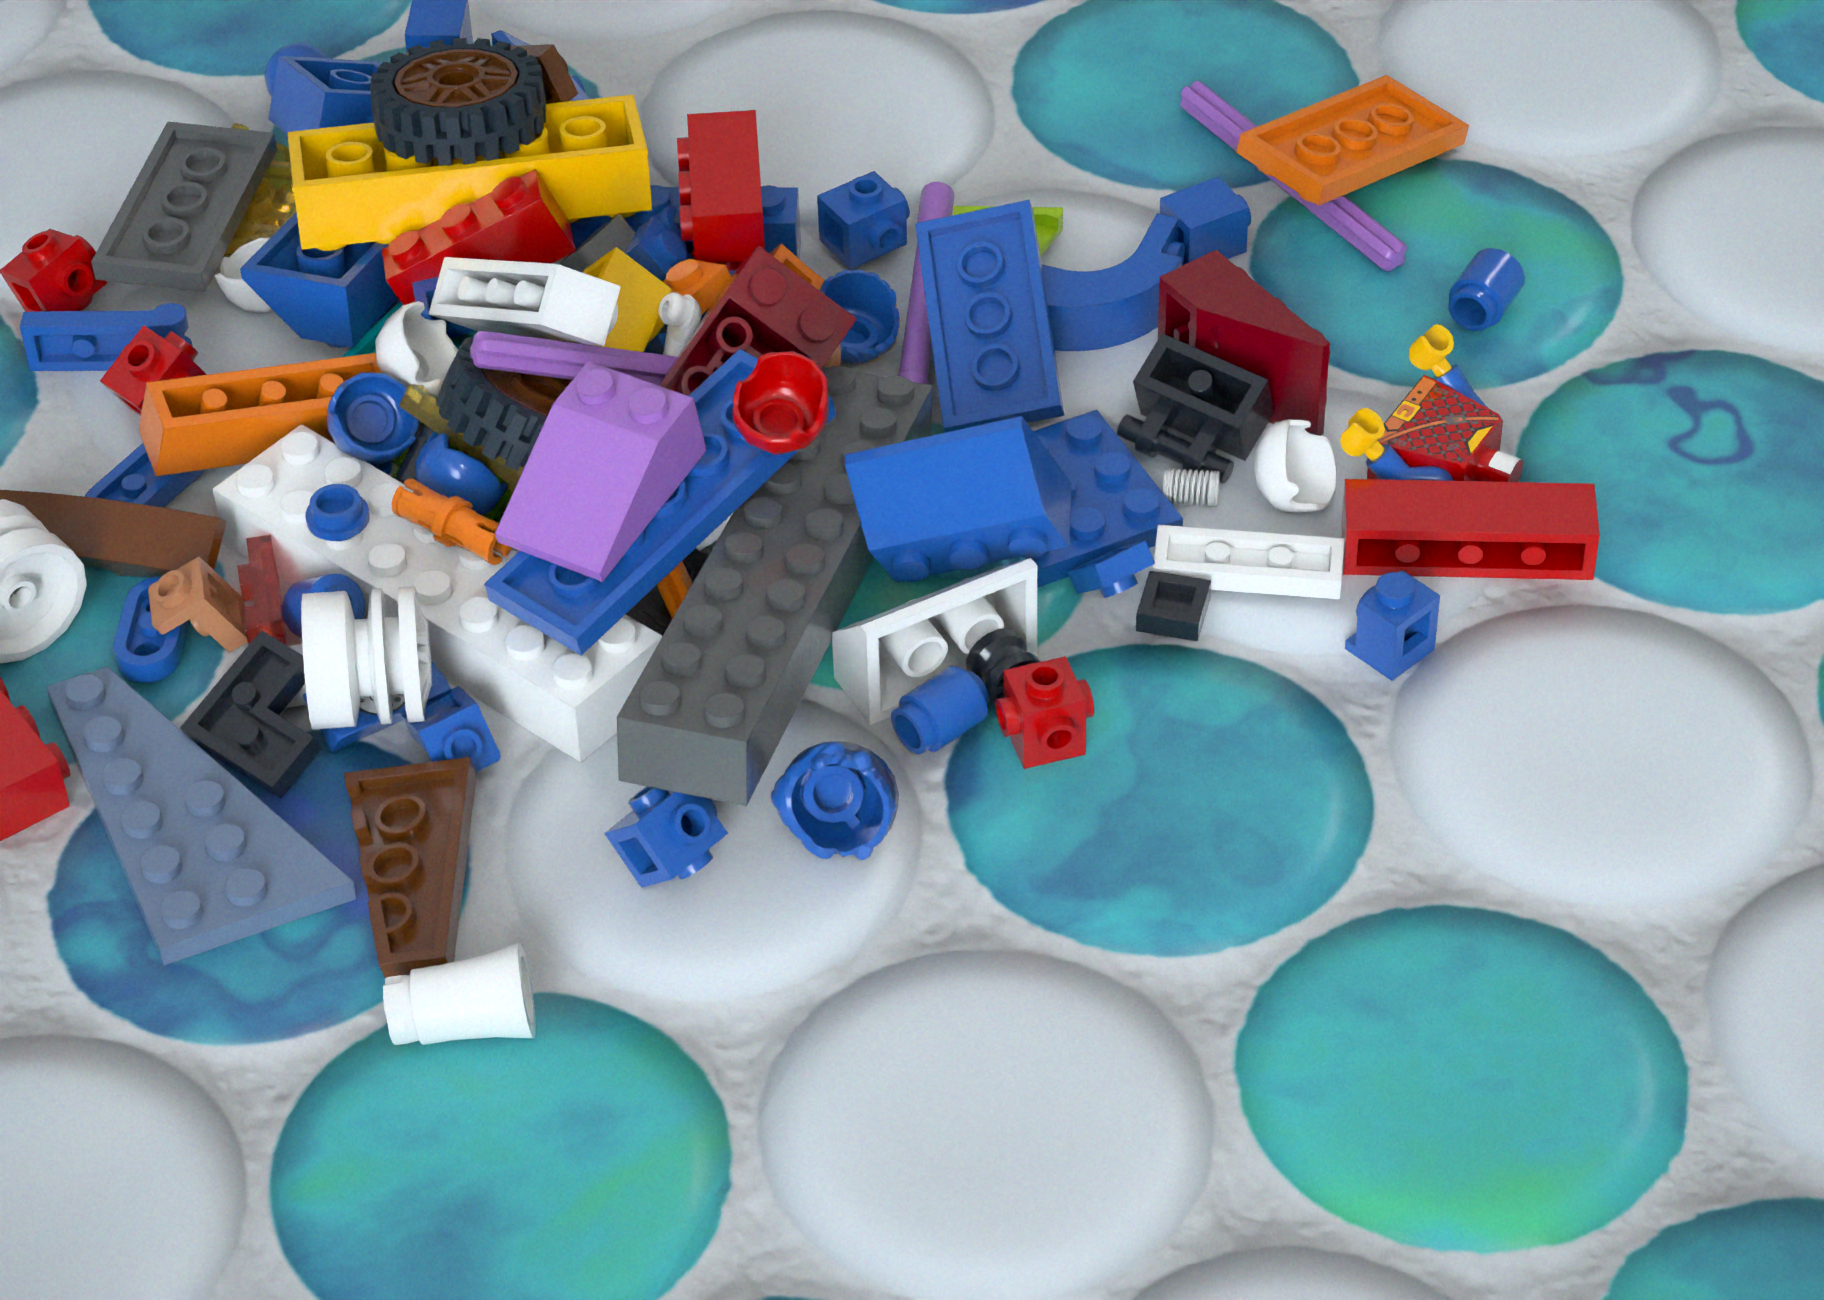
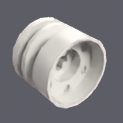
M415 586L398 587V617H386L382 588L371 590L367 619L354 618L351 601L346 591L302 594V645L311 728L317 730L356 727L359 717L360 697L370 696L374 698L377 715L381 724H392V695L404 694L408 723L425 722V707L432 686L431 651L428 621H426L418 604Z

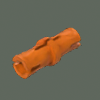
M412 478L405 480L404 485L412 490L413 493L402 486L396 489L391 503L393 513L434 533L433 538L435 541L447 547L457 545L493 565L502 562L501 556L494 553L493 550L504 557L509 555L512 547L498 543L495 536L499 523L472 510L473 506L469 501L458 496L448 498Z

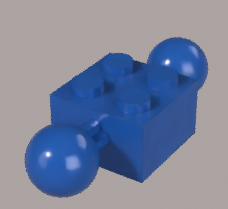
M291 43L281 47L271 56L265 70V84L272 98L268 120L286 133L287 139V132L374 123L370 84L373 73H378L377 67L381 63L379 61L329 59L322 50L307 43Z

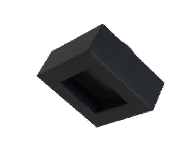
M1149 571L1136 613V631L1198 641L1211 598V580Z

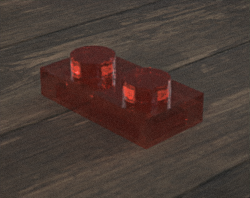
M271 534L246 538L249 563L237 565L243 602L254 601V606L242 608L248 645L262 630L288 646L285 622L282 617L280 581Z

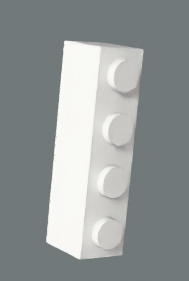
M444 257L429 315L476 331H489L604 346L607 335L612 331L617 321L618 305L616 302L621 286L559 264Z

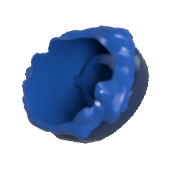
M829 741L811 746L800 752L792 760L784 775L777 780L770 797L783 824L789 828L795 837L801 840L804 847L812 854L822 859H830L834 854H839L841 857L854 855L859 860H865L871 856L874 847L883 841L891 829L898 810L899 792L894 774L886 762L873 751L854 743Z

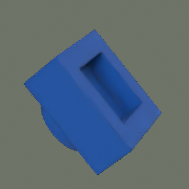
M1146 541L1117 547L1067 572L1077 594L1100 589L1103 598H1107L1137 585L1138 582L1134 574L1154 565L1155 562Z

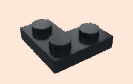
M262 630L180 727L181 731L199 747L280 799H282L322 750L313 736L279 716L305 685L303 655Z

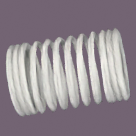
M1174 468L1164 469L1162 492L1171 503H1176L1179 479V504L1182 501L1183 484L1184 504H1187L1190 482V505L1193 504L1194 488L1195 505H1198L1200 486L1201 505H1204L1207 484L1206 505L1217 506L1219 471H1211L1209 473L1207 470L1204 477V471L1201 470L1198 478L1197 470L1193 474L1190 469L1187 475V470L1184 469L1181 475L1180 468L1177 470V473Z

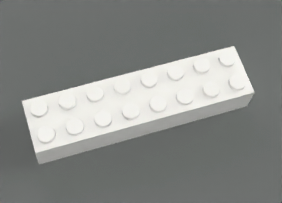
M302 424L213 488L217 515L219 518L227 521L222 538L223 543L291 585L299 580L328 574L345 575L357 583L364 595L365 614L363 619L368 618L369 598L372 589L382 588L386 617H398V587L415 586L418 604L426 621H428L431 660L447 681L455 686H460L468 694L579 762H583L617 733V715L662 638V635L625 614L582 656L489 601L484 583L519 551L512 548L509 555L504 557L493 550L494 553L502 558L500 564L493 565L457 545L447 547L435 541L433 538L434 533L416 523L414 524L405 518L395 515L392 511L391 503L396 489L402 486L413 493L412 490L369 463L341 452L335 443ZM330 484H346L355 488L368 504L370 515L368 525L361 533L345 541L320 539L314 536L307 527L305 513L310 504L311 496L318 489Z

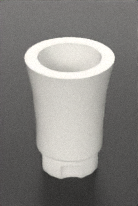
M521 942L464 960L411 969L410 975H397L385 978V985H383L384 1009L389 1035L394 1045L408 1044L416 1041L426 1045L452 1040L493 1037L535 1038L536 1021L533 990L527 958Z

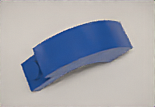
M1157 213L1137 250L1127 260L1113 267L1097 271H1070L1042 264L1055 351H1091L1110 348L1140 338L1158 327L1159 277L1181 267L1185 256V244L1178 242L1179 218Z

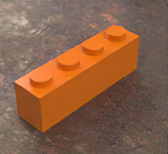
M376 353L147 382L139 433L155 476L247 464L301 424L335 443L327 428L326 417L329 402L337 387L358 373H382L377 366Z

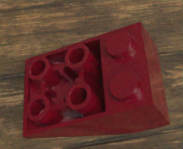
M758 246L743 260L713 302L659 386L689 396L739 349L756 358L770 352L794 351L814 360L822 370L857 318Z
M1217 250L1159 277L1158 339L1163 333L1268 379L1274 414L1268 423L1274 424L1275 422L1287 419L1306 420L1311 423L1310 427L1305 428L1307 432L1319 436L1324 434L1330 342L1325 339L1320 331L1310 327L1289 310L1283 301L1272 296L1251 279L1244 269L1234 265Z

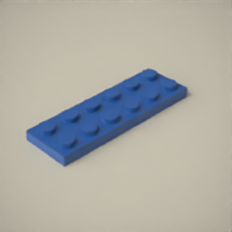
M739 349L689 395V397L694 398L707 451L603 582L519 551L484 583L489 601L582 656L799 451L774 455L748 444L735 427L732 413L735 387L739 380H745L752 373L758 358ZM830 396L827 423L836 416L833 399Z

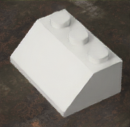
M1032 558L1001 565L832 632L835 680L867 722L872 725L891 717L892 711L899 707V700L902 696L948 666L955 665L966 671V658L970 649L987 633L997 629H1012L1020 635L1027 645V652L1037 656V564Z

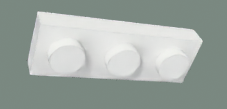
M1158 525L1153 571L1211 580V590L1340 599L1345 538Z

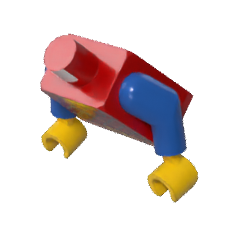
M1433 325L1424 336H1419L1409 349L1411 363L1421 370H1432L1435 376L1430 378L1423 375L1385 423H1383L1376 412L1369 408L1358 410L1348 420L1349 427L1341 434V448L1351 456L1358 457L1365 454L1368 457L1366 460V465L1368 466L1367 479L1518 482L1523 470V460L1500 451L1503 420L1498 413L1489 409L1477 396L1458 365L1450 366L1445 357L1453 350L1454 340L1449 330L1442 325Z

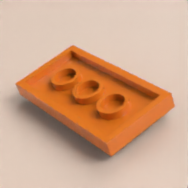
M1385 75L1240 133L1236 153L1256 165L1260 172L1275 177L1298 192L1302 199L1320 206L1463 145L1469 125L1390 76Z

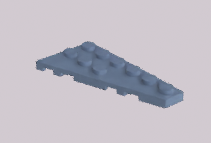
M109 667L46 686L52 709L164 966L357 899L352 879Z

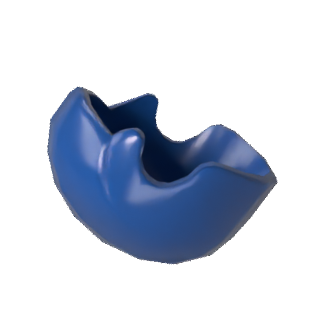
M360 372L341 383L335 390L328 405L327 428L341 452L369 464H383L399 458L417 439L416 434L421 412L404 384L385 373Z
M432 432L416 459L415 476L417 481L448 498L458 496L469 501L473 506L471 509L480 515L490 512L508 488L505 482L501 484L498 481L497 476L483 462L461 451L453 450L449 446V436L445 433Z

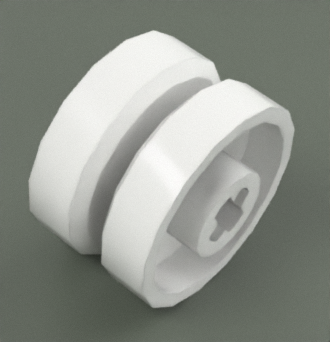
M2 499L0 500V663L25 660L47 649L68 629L81 608L87 583L84 564L55 534L50 533L41 521L24 506Z

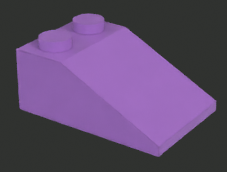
M588 361L553 403L495 532L497 542L603 582L707 451L694 398Z

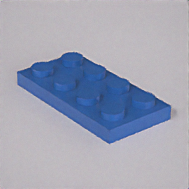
M1030 199L915 223L941 416L945 433L1022 416L1027 423L1065 416L1034 211Z

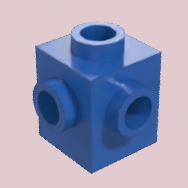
M875 171L817 195L819 241L850 270L907 245V219L910 215L908 202L898 188L891 187Z
M648 786L640 790L628 801L633 811L604 833L641 888L672 880L677 875L680 879H685L698 872L713 859L709 849L728 834L717 818V809L712 799Z

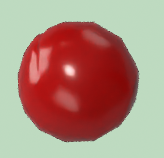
M794 351L770 352L761 355L752 373L745 380H739L736 384L733 396L734 406L732 409L736 429L748 444L774 455L806 448L820 435L828 420V378L814 360Z

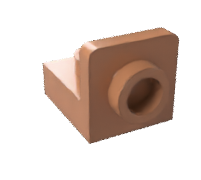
M199 556L177 570L167 572L149 587L152 626L160 634H166L190 620L198 633L204 637L210 635L229 653L250 641L244 598Z

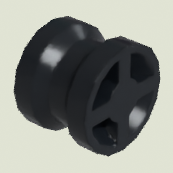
M1005 628L987 633L975 643L966 658V670H970L979 676L986 686L990 701L995 706L996 699L1004 697V670L1041 661L1036 655L1027 652V645L1016 631Z

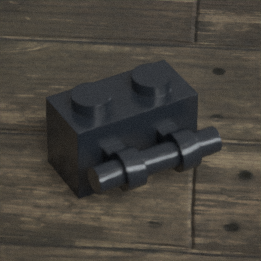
M1162 333L1133 380L1140 414L1147 418L1144 422L1126 414L1119 423L1117 435L1134 443L1135 450L1148 457L1155 458L1159 454L1181 464L1182 471L1186 469L1187 474L1190 469L1193 474L1197 470L1198 478L1201 470L1204 471V476L1207 470L1209 473L1211 471H1219V482L1225 483L1233 471L1234 462L1216 454V450L1219 449L1246 461L1274 414L1268 379ZM1169 428L1177 430L1194 438V441L1191 443L1169 433L1168 430Z

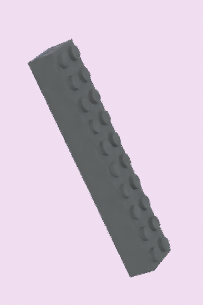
M843 366L822 368L823 373L828 378V396L833 399L836 416L825 425L820 435L809 446L800 449L731 515L617 715L619 781L743 806L748 805L832 640V632L837 631L874 558L867 547L845 468V454L931 436L933 385L912 382L901 376L881 377L853 372L851 369Z

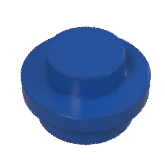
M330 484L318 489L311 496L305 518L307 527L314 536L328 541H345L358 535L366 528L370 515L367 502L355 488L346 484Z

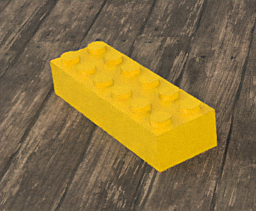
M634 94L546 104V123H544V129L541 134H535L534 141L528 145L519 143V150L511 154L499 150V158L487 161L483 156H476V163L463 165L462 158L454 159L452 165H438L437 158H433L428 164L416 162L415 155L408 159L397 156L396 150L389 152L384 148L383 142H379L374 123L287 132L302 250L317 248L322 251H334L348 244L374 241L379 244H390L404 232L418 231L441 219L443 214L450 208L458 204H469L492 192L503 180L514 176L521 177L536 169L570 223L577 221L579 218L607 215L613 218L618 213L623 218L634 215L636 212L652 210L648 149Z

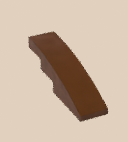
M0 490V500L5 499L24 506L41 521L50 533L55 534L76 554L84 564V567L104 568L118 576L162 577L167 572L177 570L198 556L214 570L227 521L219 517L157 506L46 492Z

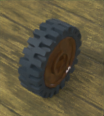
M454 38L453 45H445L443 40L430 42V49L417 45L408 48L409 56L400 52L391 56V63L383 62L377 67L378 73H373L371 77V105L379 142H383L384 148L389 152L396 150L397 156L408 159L415 155V160L419 163L428 164L433 158H437L438 165H452L454 159L462 158L463 165L476 163V156H483L487 161L499 158V150L511 154L519 150V143L524 145L530 144L535 140V134H541L544 129V123H546V100L541 65H538V60L533 55L527 56V50L519 46L511 49L510 43L499 41L491 46L490 39L477 38L474 44H467L466 38Z
M466 342L458 350L444 378L436 400V406L440 407L438 412L442 419L449 420L447 425L454 433H464L462 440L471 447L481 445L484 447L482 454L493 460L501 457L506 460V467L518 471L520 466L525 467L553 403L572 380L478 368L474 365L473 359L470 358L472 343Z

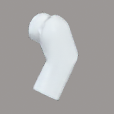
M673 292L661 300L658 313L661 321L668 325L663 355L678 357L699 325L702 310L698 301L690 294L682 296L677 292Z

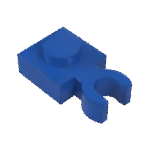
M673 204L667 206L640 226L625 251V254L662 282L666 279L668 270L674 265L687 259H694L687 251V247L694 242L682 241L681 230L674 222V214H676L677 208Z

